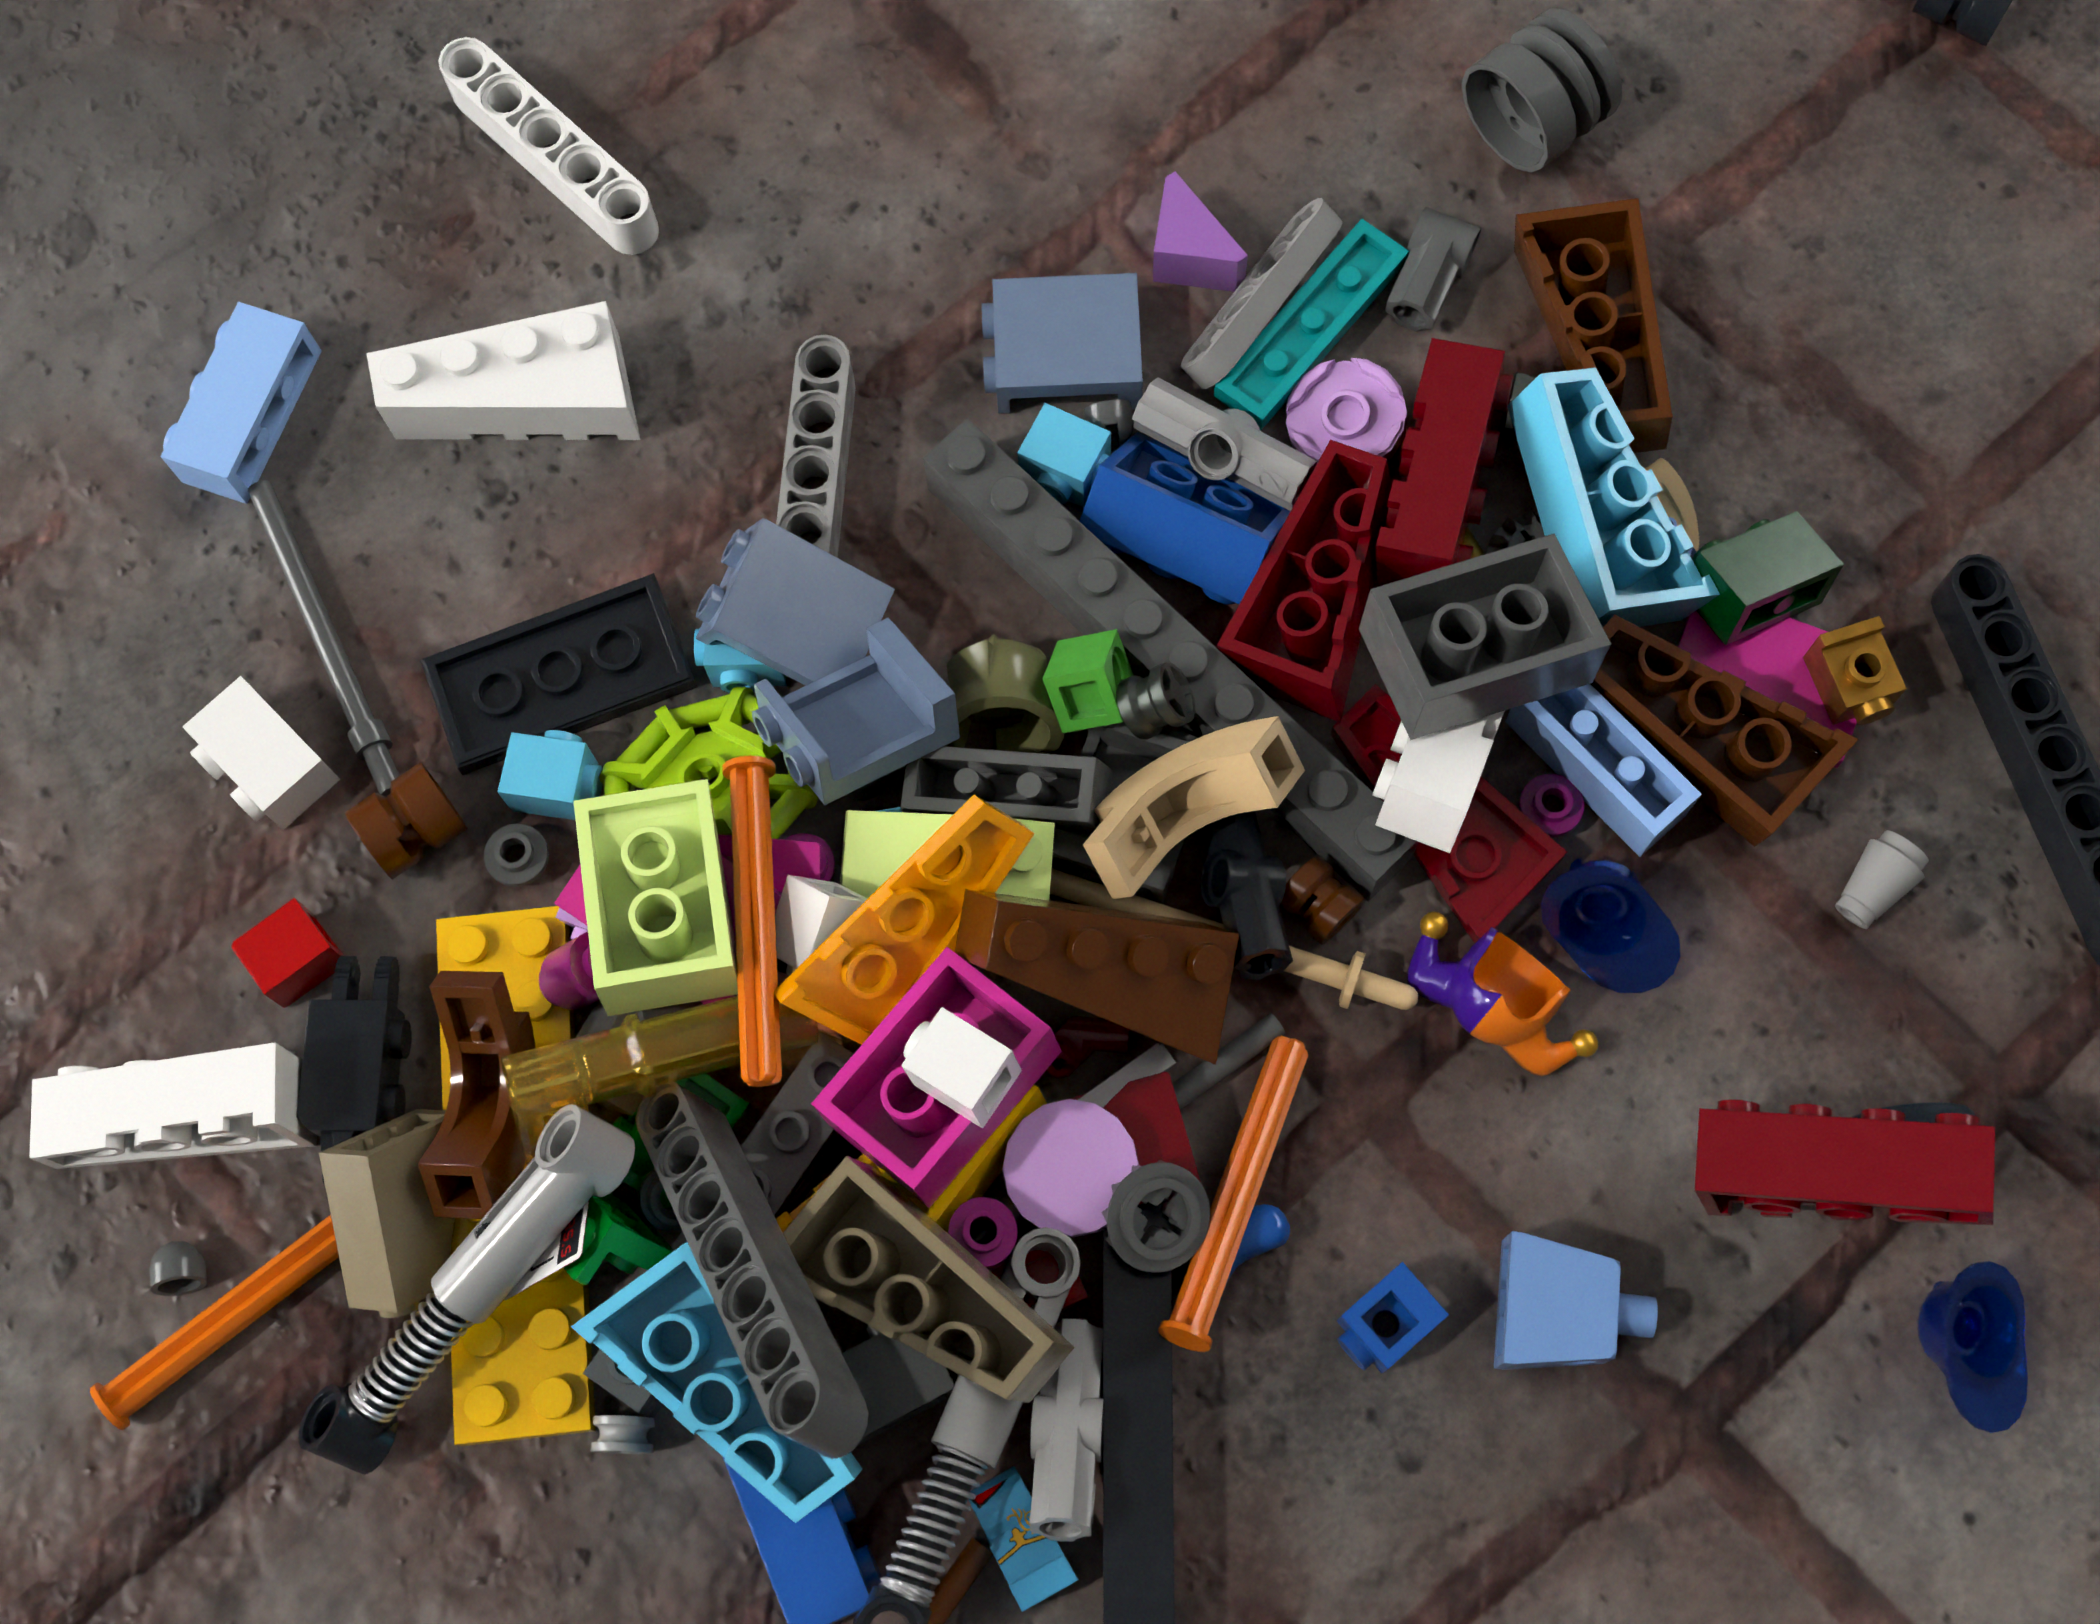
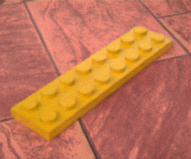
M558 906L436 919L438 974L440 971L503 972L513 1010L516 1012H529L537 1059V1097L533 1131L523 1170L535 1157L538 1139L550 1118L559 1109L568 1104L579 1106V1094L553 1078L554 1073L576 1038L574 1010L564 1009L550 1003L542 994L539 986V973L546 956L551 951L571 941L570 926L555 918L559 910ZM440 1024L443 1110H446L450 1093L451 1073L448 1048ZM455 1218L450 1256L481 1219ZM562 1268L510 1299L503 1300L484 1323H474L471 1327L467 1328V1333L464 1336L459 1337V1342L453 1345L451 1349L454 1445L468 1446L596 1431V1426L593 1425V1416H595L593 1381L583 1374L592 1361V1347L589 1342L571 1328L572 1325L590 1313L588 1284L583 1285L573 1280L565 1269Z

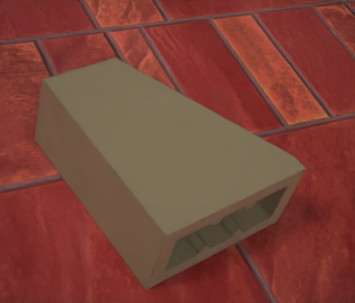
M415 1109L319 1152L349 1308L379 1311L380 1316L384 1318L401 1317L417 1311L420 1301L425 1299L427 1294L434 1293L431 1286V1278L450 1257L455 1218L434 1216L418 1162L437 1135L446 1110Z

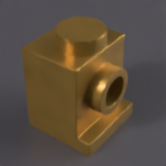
M1880 616L1820 634L1803 656L1832 725L1853 718L1856 719L1858 725H1865L1880 720L1895 711L1893 704L1907 689L1881 633L1885 626ZM1860 665L1864 676L1857 672L1855 666Z

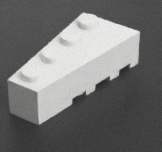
M606 301L367 353L375 406L395 439L473 440L475 434H501L505 440H529V434L563 435L565 440H589L590 435H617L619 440H640L620 338Z
M1505 711L1410 740L1401 721L1390 750L1400 753L1402 756L1399 763L1386 758L1372 796L1384 800L1375 825L1450 853L1469 809L1492 747L1493 739Z
M275 1042L156 1061H129L124 1063L123 1066L104 1069L92 1066L62 1067L58 1069V1076L32 1079L29 1158L55 1169L317 1146V1135L309 1131L296 1117L302 1059L297 1057L294 1051L285 1049Z

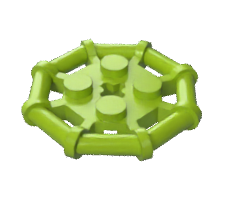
M734 687L727 695L669 710L666 705H663L654 712L657 717L615 761L604 764L599 779L604 785V796L634 791L635 788L649 789L698 781L701 778L711 780L718 775L717 779L709 785L717 833L732 835L730 780L723 776L722 765L726 761L740 756H762L771 759L782 751L776 744L770 747L767 746L759 734L756 735L742 728L743 724L754 723L752 712L758 709V704L751 688ZM709 725L712 730L696 735L693 729ZM789 771L788 774H775L769 778L770 799H779L770 809L772 839H779L805 809L815 807L819 799L808 784L803 787L797 785Z

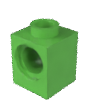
M1117 629L1057 641L1043 676V682L1062 733L1122 723L1124 721L1117 704L1116 691L1118 684L1122 680L1133 676Z

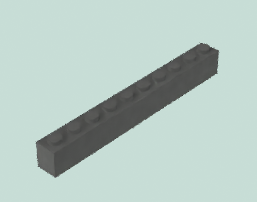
M968 418L923 457L928 490L1083 635L1117 629L1134 676L1145 678L1149 676L1152 668L1164 662H1172L1182 671L1191 687L1195 700L1194 719L1181 726L1186 732L1199 738L1236 724L1279 716L1305 772L1278 808H1271L1270 810L1313 851L1328 861L1334 867V870L1350 885H1353L1368 902L1413 858L1419 843L1418 841L1375 825L1384 803L1380 798L1372 796L1373 792Z

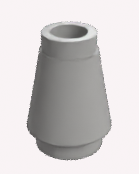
M1889 830L1884 831L1878 840H1869L1841 894L1842 897L1835 904V908L1855 925L1868 929L1874 920L1882 916L1925 878L1922 870L1929 862L1928 857L1920 848L1905 837Z

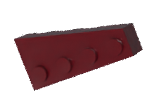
M1436 338L1431 339L1414 402L1413 419H1417L1415 427L1409 426L1402 446L1399 476H1403L1402 481L1393 480L1387 507L1389 508L1386 526H1381L1376 543L1378 587L1473 557L1474 546L1464 545L1468 524L1480 526L1487 489L1477 487L1482 467L1492 469L1494 467L1501 432L1491 430L1495 410L1507 411L1514 375L1503 373L1504 350Z
M1330 439L1217 643L1218 650L1266 694L1340 723L1361 639L1359 626L1377 573L1376 543L1381 526H1386L1389 508L1387 507L1388 498L1392 487L1386 458Z
M1744 1100L1718 1101L1717 1109L1699 1108L1695 1192L1708 1215L1732 1216L1733 1203H1744L1745 1208L1759 1211L1764 1217L1792 1218L1793 1213L1801 1212V1205H1816V1213L1831 1217L1834 1220H1861L1873 1218L1874 1207L1889 1208V1218L1898 1222L1993 1225L1995 1126H1980V1118L1977 1116L1962 1113H1941L1935 1116V1123L1905 1121V1113L1901 1111L1872 1108L1862 1110L1861 1118L1832 1116L1831 1108L1814 1104L1790 1105L1788 1114L1760 1112L1759 1104Z

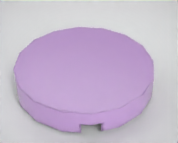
M1351 358V361H1340L1337 363L1334 359L1318 364L1307 372L1294 387L1288 397L1286 409V426L1292 448L1316 460L1317 463L1330 439L1386 458L1389 461L1405 438L1408 414L1401 386L1387 369L1367 359Z
M1067 1099L1044 1104L1021 1120L1007 1142L1003 1173L1008 1196L1025 1219L1039 1228L1060 1230L1068 1237H1078L1100 1232L1107 1227L1102 1211L1108 1208L1113 1195L1111 1185L1121 1182L1131 1173L1132 1166H1139L1134 1141L1116 1116L1095 1103Z

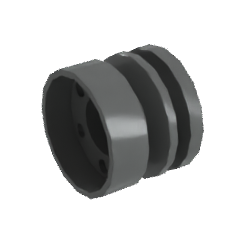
M1550 8L1531 20L1529 25L1515 32L1509 43L1505 42L1495 47L1467 68L1462 79L1463 101L1470 119L1484 142L1502 160L1514 168L1532 173L1542 169L1571 147L1574 138L1589 133L1595 128L1597 123L1606 120L1617 111L1622 101V80L1612 54L1602 38L1587 22L1568 10Z

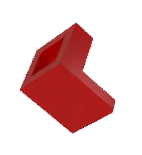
M296 898L287 902L234 940L231 945L232 950L263 994L283 1008L290 1006L334 974L337 958L344 956L317 917Z

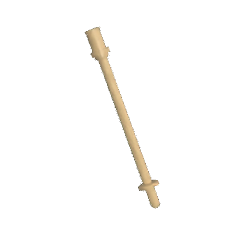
M1054 868L1051 870V895L1084 906L1200 921L1224 929L1222 923L1136 895L1112 899L1103 884ZM1289 946L1293 962L1284 971L1340 989V1007L1348 1009L1353 994L1401 1010H1409L1418 1002V993L1411 985L1361 969L1366 953L1357 951L1353 955L1350 965Z

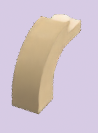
M1279 716L1236 724L1192 740L1137 771L1101 801L1094 809L1101 823L1084 842L1083 846L1112 899L1134 896L1163 857L1176 844L1196 830L1231 815L1278 808L1305 772Z

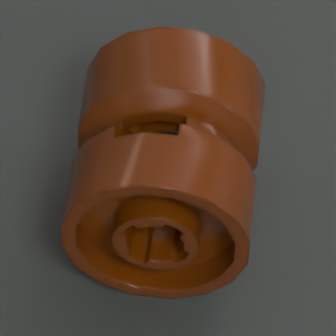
M422 762L391 781V793L389 795L383 796L373 793L344 812L360 840L392 880L423 859V847L429 845L439 849L468 829L453 804Z

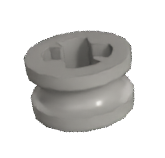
M622 1415L593 1416V1425L598 1427L600 1435L595 1442L591 1443V1452L653 1454V1445L647 1441L646 1436L649 1429L655 1427V1418Z

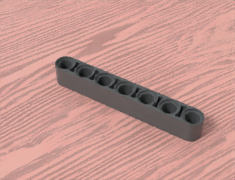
M674 1081L660 1082L648 1091L639 1105L636 1116L637 1129L766 1420L775 1432L831 1459L844 1457L855 1449L865 1433L868 1422L866 1402L726 1116L720 1109Z

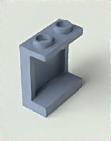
M1137 273L992 279L993 303H982L983 340L994 339L995 356L983 357L985 393H997L998 413H1010V400L1014 398L1117 394V399L1130 401L1132 410L1136 409L1138 401L1142 397L1143 389Z
M762 518L745 532L737 529L729 540L721 558V562L728 566L720 586L712 584L697 609L696 618L703 621L696 639L707 645L715 640L721 641L806 686L866 657L869 650L866 628L882 620L895 589L773 522Z
M889 617L866 628L870 655L783 697L779 695L767 679L754 684L758 709L752 712V718L761 739L769 747L776 744L783 752L787 769L797 785L803 787L808 784L824 805L960 738L955 693Z

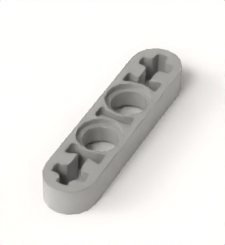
M1323 198L1311 201L1294 215L1184 356L1181 368L1202 389L1212 387L1231 371L1341 228V218Z

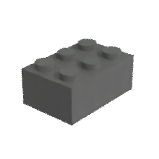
M1555 534L1370 589L1359 626V631L1410 740L1593 683L1611 646Z

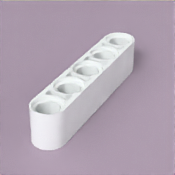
M464 37L455 39L444 47L439 57V67L455 104L466 116L614 249L623 254L634 255L643 253L653 246L658 238L659 227L648 192L642 183L483 42L476 38ZM549 144H554L550 147L543 148ZM595 178L593 181L589 183L581 184L583 181L587 179ZM627 214H636L628 219H620Z

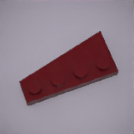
M1376 684L1342 717L1341 723L1337 722L1331 731V736L1363 783L1372 792H1374L1386 758L1399 763L1402 754L1390 750L1401 723L1400 716L1391 697ZM1480 776L1451 852L1448 853L1419 842L1414 856L1472 941L1476 943L1491 927L1497 929L1563 860L1567 851Z

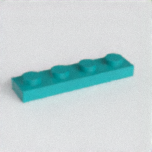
M1361 219L1253 341L1231 371L1215 384L1214 397L1230 409H1239L1248 413L1254 418L1259 429L1262 430L1286 403L1289 395L1301 378L1320 364L1399 273L1408 258L1409 250L1364 219Z

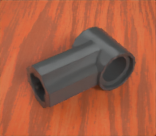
M1429 207L1423 209L1407 247V250H1409L1408 258L1401 273L1398 275L1386 304L1385 312L1390 314L1398 325L1416 332L1420 329H1433L1456 277L1462 278L1478 242L1481 227Z

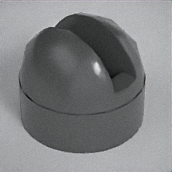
M1122 399L1106 400L1091 404L1083 410L1085 420L1110 431L1111 436L1116 435L1119 446L1130 439L1134 430L1130 401Z
M171 1241L161 1246L152 1257L150 1287L154 1294L162 1296L186 1295L197 1292L207 1285L204 1257L190 1243Z

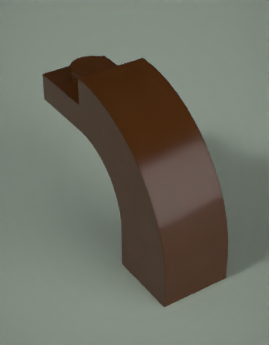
M440 971L429 987L449 1053L450 1093L442 1125L418 1162V1166L435 1217L482 1219L520 1175L529 1150L537 1097V1059L533 1028L529 1012H516L513 1010L503 972Z

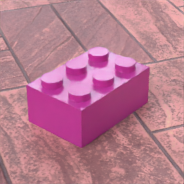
M946 947L814 1099L811 1105L829 1126L925 1206L930 1208L1062 1050L1050 1026L949 947ZM941 1007L1011 1049L1022 1069L983 1129L914 1086L901 1066L906 1059L904 1057L905 1046L914 1030L924 1021L931 1023Z

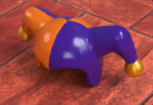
M1434 911L1423 916L1420 921L1422 935L1413 952L1407 971V984L1414 987L1418 995L1452 1008L1457 1020L1469 1034L1485 1043L1501 1046L1522 1068L1537 1076L1549 1075L1578 1056L1590 1057L1596 1053L1598 1040L1595 1034L1589 1030H1578L1570 1041L1552 1043L1547 1038L1545 1026L1559 1010L1571 990L1555 973L1527 950L1496 928L1491 927L1470 948L1461 961H1440L1437 945L1438 940L1448 931L1447 919L1443 914Z

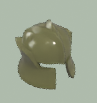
M993 634L988 640L975 643L954 655L947 662L946 667L949 686L955 693L960 738L945 745V747L964 748L971 725V720L968 718L970 715H973L975 720L980 722L1023 714L1021 722L995 728L993 731L994 750L1052 754L1060 748L1064 733H1062L1043 682V676L1048 666L1044 653L1040 649L1021 641L998 638Z

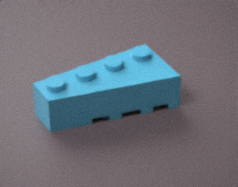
M1587 368L1541 373L1507 407L1544 535L1555 534L1602 627L1614 615L1639 627L1682 621L1719 596L1720 593L1710 575L1701 577L1688 551L1694 546L1682 524L1676 527L1673 526L1657 497V494L1663 491L1652 469L1646 471L1639 464L1629 446L1634 437L1597 369Z
M688 1242L677 1248L571 1326L590 1344L594 1343L617 1363V1368L638 1386L642 1385L673 1412V1417L692 1434H698L720 1453L729 1466L794 1523L801 1520L852 1482L863 1470L851 1452L844 1457L831 1459L775 1432L771 1428Z

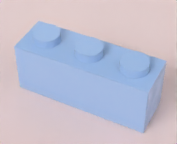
M238 301L230 319L225 321L217 332L215 349L204 371L199 372L191 384L190 399L177 423H174L169 428L164 439L163 452L160 457L182 483L245 504L248 503L250 499L248 488L253 483L259 481L322 352L304 322Z
M1591 684L1511 708L1505 721L1557 775L1566 777L1581 792L1584 802L1639 857L1680 822L1702 795Z

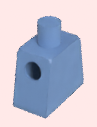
M1512 1231L1501 1241L1493 1369L1509 1370L1605 1364L1616 1357L1618 1335L1644 1338L1654 1337L1658 1316L1656 1297L1620 1293L1621 1266L1620 1262L1616 1259L1523 1232Z

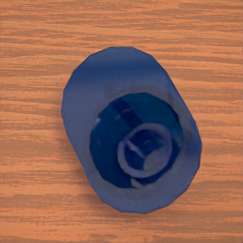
M1579 857L1571 863L1569 872L1561 874L1547 887L1541 901L1544 925L1581 970L1598 985L1618 993H1643L1661 986L1674 974L1681 957L1680 937L1671 920L1643 888L1636 874L1621 863L1606 859L1589 860L1586 862Z
M1991 1261L1972 1263L1961 1271L1954 1281H1938L1934 1284L1932 1291L1928 1293L1920 1307L1917 1320L1918 1338L1923 1351L1946 1376L1949 1394L1959 1413L1974 1428L1988 1433L2008 1430L2020 1418L2027 1400L2028 1373L2024 1337L2025 1305L2019 1284L2006 1267Z

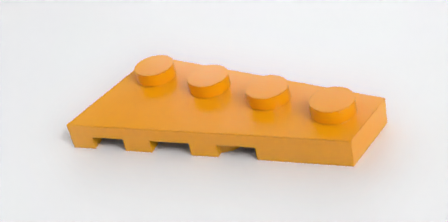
M973 795L774 990L775 997L781 1004L862 1045L943 950L949 947L955 952L965 889L996 893L1035 833L1024 824Z

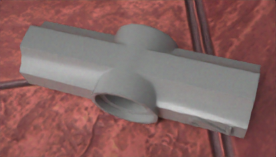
M1159 377L1149 384L1144 395L1138 401L1132 420H1134L1133 428L1187 456L1194 470L1202 477L1211 480H1221L1227 477L1290 512L1317 464L1316 460L1261 432L1254 418L1245 411L1239 409L1221 411ZM1217 435L1227 440L1232 453L1225 451L1220 446Z
M1062 1319L1055 1324L1054 1329L1075 1348L1041 1388L1040 1395L1036 1394L1033 1400L1030 1450L1031 1459H1035L1030 1531L1031 1533L1045 1536L1048 1540L1073 1542L1077 1538L1091 1536V1527L1094 1521L1096 1462L1101 1463L1103 1449L1104 1398H1100L1103 1328L1095 1327L1086 1320Z

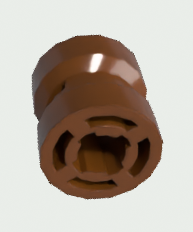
M1317 854L1286 882L1285 893L1280 906L1289 914H1299L1307 922V932L1318 943L1324 945L1358 913L1366 902V898L1353 885L1343 886L1334 877V867L1320 854Z

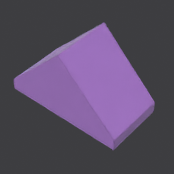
M1174 171L1165 178L1154 247L1153 282L1234 292L1246 277L1248 255Z

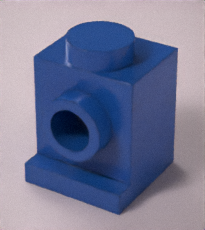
M1402 1262L1339 1317L1337 1322L1345 1332L1337 1338V1341L1347 1355L1362 1370L1365 1371L1371 1364H1374L1381 1373H1384L1449 1314ZM1386 1313L1395 1320L1396 1331L1392 1337L1384 1338L1375 1333L1372 1327L1374 1315Z

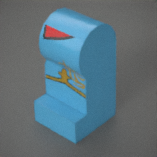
M1015 1466L980 1484V1487H975L971 1490L970 1493H973L976 1498L973 1500L968 1498L987 1535L986 1538L990 1544V1549L1022 1612L1079 1580L1057 1541L1048 1540L1045 1536L1031 1533L1030 1514L1032 1496Z

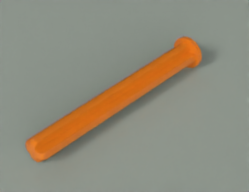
M740 756L732 758L722 765L723 776L730 780L741 1078L748 1086L763 1087L778 1084L782 1078L779 1000L774 995V990L778 987L769 792V778L775 775L776 766L774 761L766 757Z
M1277 1036L1271 1042L1213 1199L1206 1237L1198 1251L1192 1256L1170 1319L1160 1322L1159 1334L1182 1348L1197 1352H1207L1212 1346L1213 1341L1208 1336L1308 1058V1052L1305 1049L1304 1043L1296 1038L1290 1039L1285 1036Z
M331 1214L105 1386L100 1383H95L91 1386L90 1394L103 1415L115 1427L125 1430L130 1426L129 1417L335 1261L339 1254Z

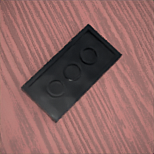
M654 573L420 659L457 769L462 775L505 760L511 732L543 737L548 730H560L575 734L697 688Z

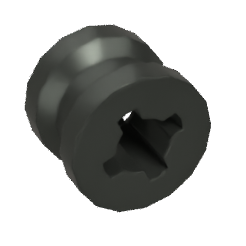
M1164 662L1150 670L1149 676L1145 678L1133 675L1118 684L1116 695L1120 714L1128 729L1140 740H1147L1157 736L1162 731L1163 726L1167 724L1180 727L1194 719L1195 700L1191 687L1182 671L1172 662Z

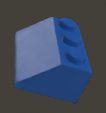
M1137 432L1099 465L1080 522L1113 553L1130 554L1147 562L1150 570L1160 576L1170 579L1182 578L1202 587L1203 592L1217 602L1240 604L1290 511L1227 477L1221 480H1211L1202 477L1194 470L1187 456L1147 435Z

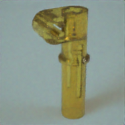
M738 995L639 1021L636 1014L626 1015L618 1027L502 1056L501 1064L513 1123L527 1165L535 1157L537 1142L545 1127L543 1117L555 1114L559 1109L568 1104L577 1105L588 1111L589 1104L638 1092L648 1098L656 1095V1086L740 1064ZM779 1002L781 1053L818 1043L817 1022Z

